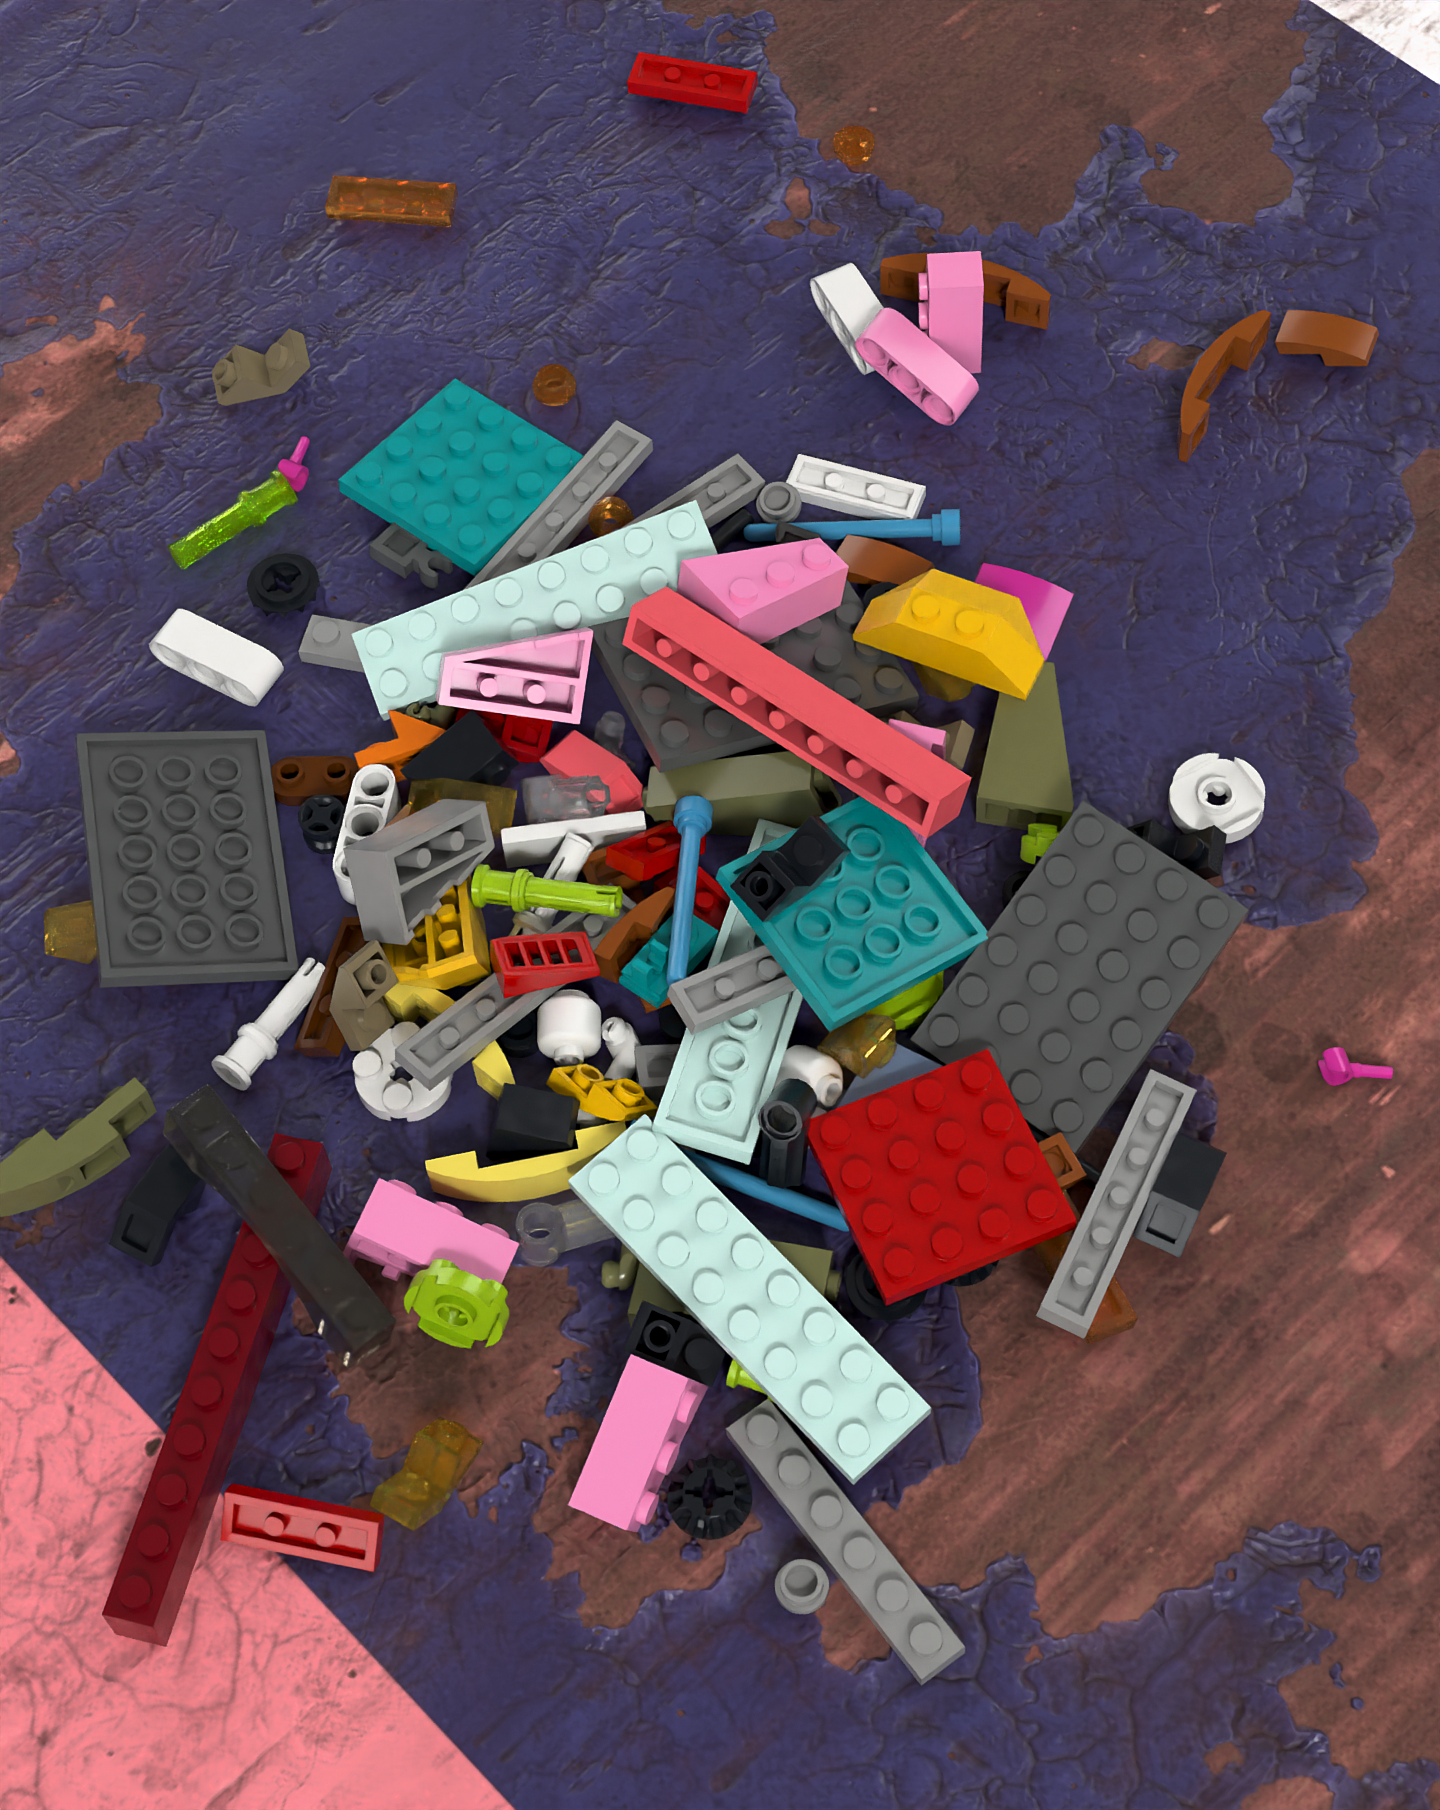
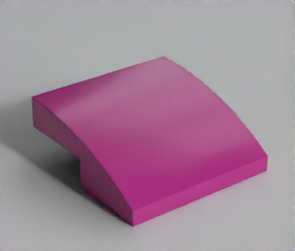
M983 563L979 568L974 583L1020 598L1046 662L1074 594L1033 575L998 565Z

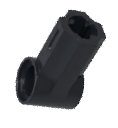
M789 1078L781 1081L764 1103L758 1115L759 1125L763 1131L759 1177L763 1178L767 1185L782 1189L789 1186H800L805 1179L808 1153L807 1134L811 1117L816 1111L818 1104L817 1095L813 1088L800 1079ZM782 1106L788 1107L795 1115L785 1111Z

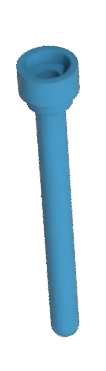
M941 509V514H932V519L789 523L821 535L822 540L845 539L846 535L869 539L933 537V541H942V546L960 545V509ZM777 523L749 524L744 528L743 535L750 542L776 541Z
M685 796L679 799L675 805L673 822L682 837L666 976L668 987L687 978L701 838L711 829L713 819L712 804L700 796Z
M633 1119L631 1125H633L637 1120ZM678 1147L712 1182L844 1232L850 1231L838 1207L788 1188L782 1189L769 1186L762 1178Z

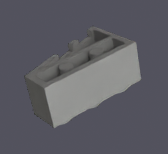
M442 799L343 848L364 941L378 940L381 943L407 945L415 936L413 932L414 927L426 914L434 915L442 906L440 899L453 885L460 886L495 848L485 801Z

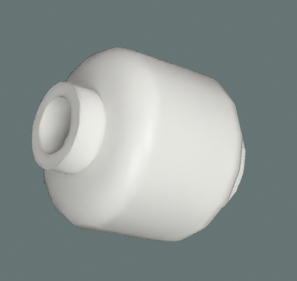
M569 989L555 992L548 1000L541 1004L537 1012V1043L539 1050L547 1057L554 1059V1062L560 1066L583 1064L584 1059L595 1055L601 1047V1010L599 1005L592 999H589L586 993L579 990Z
M794 1045L786 1049L774 1089L783 1080L789 1078L800 1079L813 1088L817 1095V1107L828 1112L829 1108L836 1103L843 1090V1072L838 1061L806 1045Z

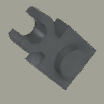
M395 522L369 545L370 558L403 578H406L412 571H415L419 574L421 582L430 588L435 589L438 586V573L433 571V569H441L447 574L453 572L451 559L438 551H433L428 547V544Z

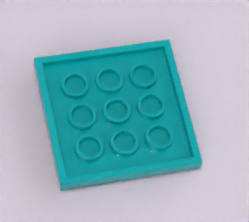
M454 379L339 478V491L390 524L395 522L428 544L430 549L442 553L451 559L452 563L476 576L584 456L457 379Z
M861 796L820 817L851 852L817 888L769 921L762 922L730 886L762 851H779L799 828L720 867L716 875L718 883L829 1032L972 955L977 946L988 939L986 936L987 929L908 827Z

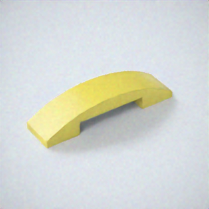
M396 984L382 996L392 1018L399 1023L406 1021L414 1022L419 1016L431 1022L456 1002L436 989ZM496 1040L474 1056L475 1059L472 1061L477 1084L497 1100L504 1083L516 1085L508 1061Z
M624 1121L575 1130L578 1149L484 1168H479L476 1153L471 1151L426 1160V1170L432 1190L448 1197L477 1202H512L540 1198L570 1189L568 1180L626 1131V1125Z

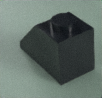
M471 709L400 771L408 780L422 790L485 793L489 789L503 784L509 778L511 770L520 763L493 727Z

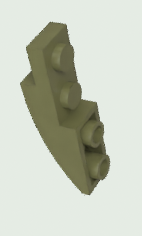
M134 1077L124 1086H119L110 1091L104 1098L103 1103L85 1118L73 1121L59 1139L55 1140L43 1128L33 1137L20 1141L13 1149L12 1154L0 1163V1217L33 1210L64 1198L109 1173L129 1158L130 1154L123 1139L157 1112L147 1089Z

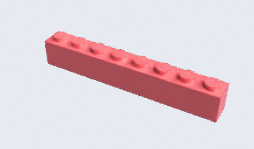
M667 586L632 605L622 643L624 646L923 837L929 838L959 816L972 779L969 775Z

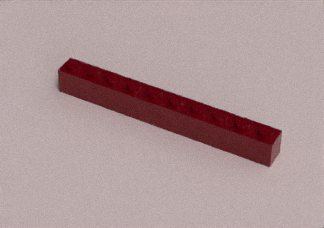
M275 1133L102 1612V1616L116 1635L164 1647L167 1646L332 1171L323 1143Z

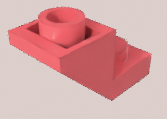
M576 730L570 731L539 759L567 797L584 793L601 816L638 811L643 807L642 792L644 787L626 763Z

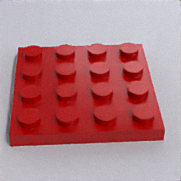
M989 1049L811 1118L807 1134L808 1145L886 1306L1076 1229L1077 1219Z

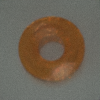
M861 126L842 128L833 138L834 152L840 161L847 165L856 166L865 163L875 148L873 134Z
M550 364L542 367L538 371L532 385L535 398L540 403L548 406H559L569 402L574 397L577 388L574 376L566 367L559 364Z
M613 496L605 497L598 501L589 513V526L598 537L612 533L614 528H622L634 520V514L628 504L621 498ZM614 519L618 523H608L604 520Z

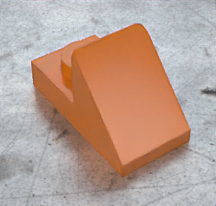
M388 710L395 739L388 742L374 743L365 750L354 753L358 770L370 764H381L392 770L397 783L407 779L400 770L446 732V730L397 711Z

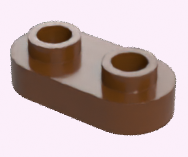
M293 756L283 758L271 767L274 798L286 806H301L307 799L316 795H329L341 801L342 805H345L348 802L353 779L359 771L357 763L346 756ZM298 774L293 779H285L287 776ZM334 774H344L340 778H331Z

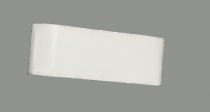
M849 263L810 280V287L817 307L859 371L864 375L875 371L858 354L855 342L877 313L884 307L853 263Z
M177 609L149 643L151 652L163 664L248 706H257L284 671L281 661L269 650L184 609Z
M381 764L367 765L356 773L333 858V870L340 893L344 900L353 905H356L343 848L366 838L361 837L365 833H376L382 830L401 811V798L392 770ZM384 792L381 795L372 796L373 794Z

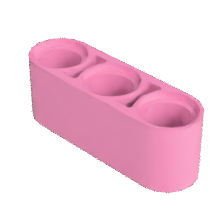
M891 308L881 309L855 342L856 350L864 361L937 423L943 425L954 424L979 391L976 379L964 367L897 310Z

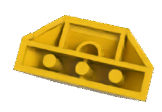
M931 569L872 599L853 633L854 641L1025 701L1044 666V657L1020 598L936 569Z
M471 874L460 886L453 885L440 899L442 906L434 915L426 914L414 927L413 932L415 936L407 945L382 943L383 951L399 980L397 984L447 990L456 986L472 985L481 978L491 975L485 920L481 907H474L471 899Z

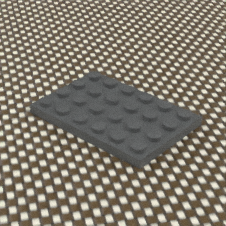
M847 578L841 606L760 644L876 718L917 708L919 694L895 655L853 640V633L865 611L864 605ZM629 617L588 626V628L593 630L591 649L659 773L777 744L769 737L624 646L622 643Z
M265 730L76 733L75 751L100 988L290 980L299 968Z
M1083 800L987 932L986 936L988 939L977 946L910 1041L944 1066L989 1049L1025 1121L1049 1137L1061 1132L1073 1153L1077 1155L1246 919L1249 909Z

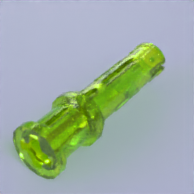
M277 469L270 472V478L251 491L242 490L239 492L235 504L204 522L201 526L173 544L167 545L171 556L178 566L185 570L190 564L221 546L224 542L249 526L262 527L267 523L266 518L286 505L291 507L298 503L297 496L282 473Z

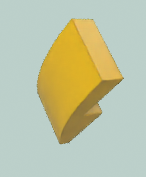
M587 1063L554 1068L546 1082V1085L557 1094L574 1097L580 1101L579 1109L607 1120L624 1122L639 1119L644 1114L648 1117H653L658 1111V1107L645 1095L643 1088L639 1084L628 1078L605 1081L603 1074Z

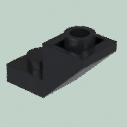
M811 815L779 851H762L730 887L762 922H767L817 888L851 850L819 816Z
M1153 819L1126 828L1204 880L1220 876L1227 834L1215 825L1180 837H1176Z
M1179 1132L1149 1195L1133 1237L1180 1258L1227 1153Z
M173 1144L167 1145L125 1200L109 1245L150 1267L161 1263L177 1219L197 1209L213 1165Z
M644 1300L641 1302L622 1350L711 1388L726 1354V1351L701 1325Z

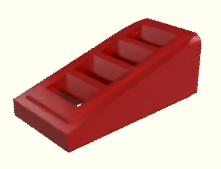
M585 931L506 936L490 940V961L504 998L600 976V969ZM577 949L582 962L572 963L568 951ZM558 953L561 963L553 964L550 955ZM540 958L542 965H534L532 959ZM522 962L523 966L514 965L515 963Z

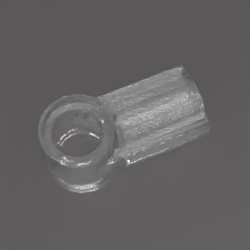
M550 774L520 779L526 825L604 816L606 806L611 802L609 786L601 781L599 775L563 778V774Z
M581 1199L555 1206L544 1202L530 1203L520 1210L515 1220L517 1241L519 1243L518 1251L522 1259L535 1266H545L555 1262L562 1252L616 1237ZM536 1230L550 1232L544 1238L536 1239L529 1236L530 1233Z

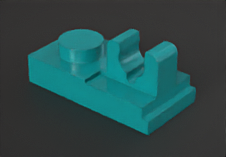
M673 914L621 970L622 975L619 977L621 985L656 1008H659L668 998L669 987L666 983ZM693 915L687 976L715 947L719 935L717 929Z

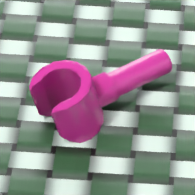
M301 437L290 459H282L278 464L279 472L283 475L280 479V484L297 492L304 488L309 476L308 468L301 465L310 444L309 438Z
M1341 1047L1325 1050L1323 1052L1324 1060L1318 1061L1324 1080L1332 1086L1341 1085L1352 1077L1392 1079L1393 1068L1390 1066L1349 1063L1344 1048Z

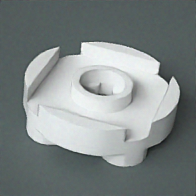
M1216 753L1195 756L1177 769L1169 788L1168 805L1172 820L1185 834L1215 825L1227 834L1225 844L1248 836L1260 824L1263 817L1265 786L1261 776L1249 763L1234 757V762L1227 759H1218L1219 754ZM1213 792L1216 796L1225 794L1228 798L1225 800L1224 805H1212L1208 803L1207 793Z
M400 1022L394 1028L388 1029L364 1051H360L352 1063L355 1086L360 1100L372 1114L384 1120L391 1121V1117L397 1119L407 1118L408 1122L424 1119L441 1108L448 1099L452 1089L453 1073L431 1091L415 1078L408 1082L404 1078H399L396 1081L391 1079L395 1075V1070L401 1067L395 1061V1049L420 1030L413 1022Z

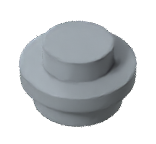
M772 482L766 485L759 493L756 507L759 516L766 523H778V520L791 523L799 515L802 502L799 492L795 487L785 482Z
M793 1560L784 1565L776 1576V1597L779 1603L789 1612L795 1614L812 1613L818 1610L828 1597L829 1580L827 1574L820 1565L811 1560Z

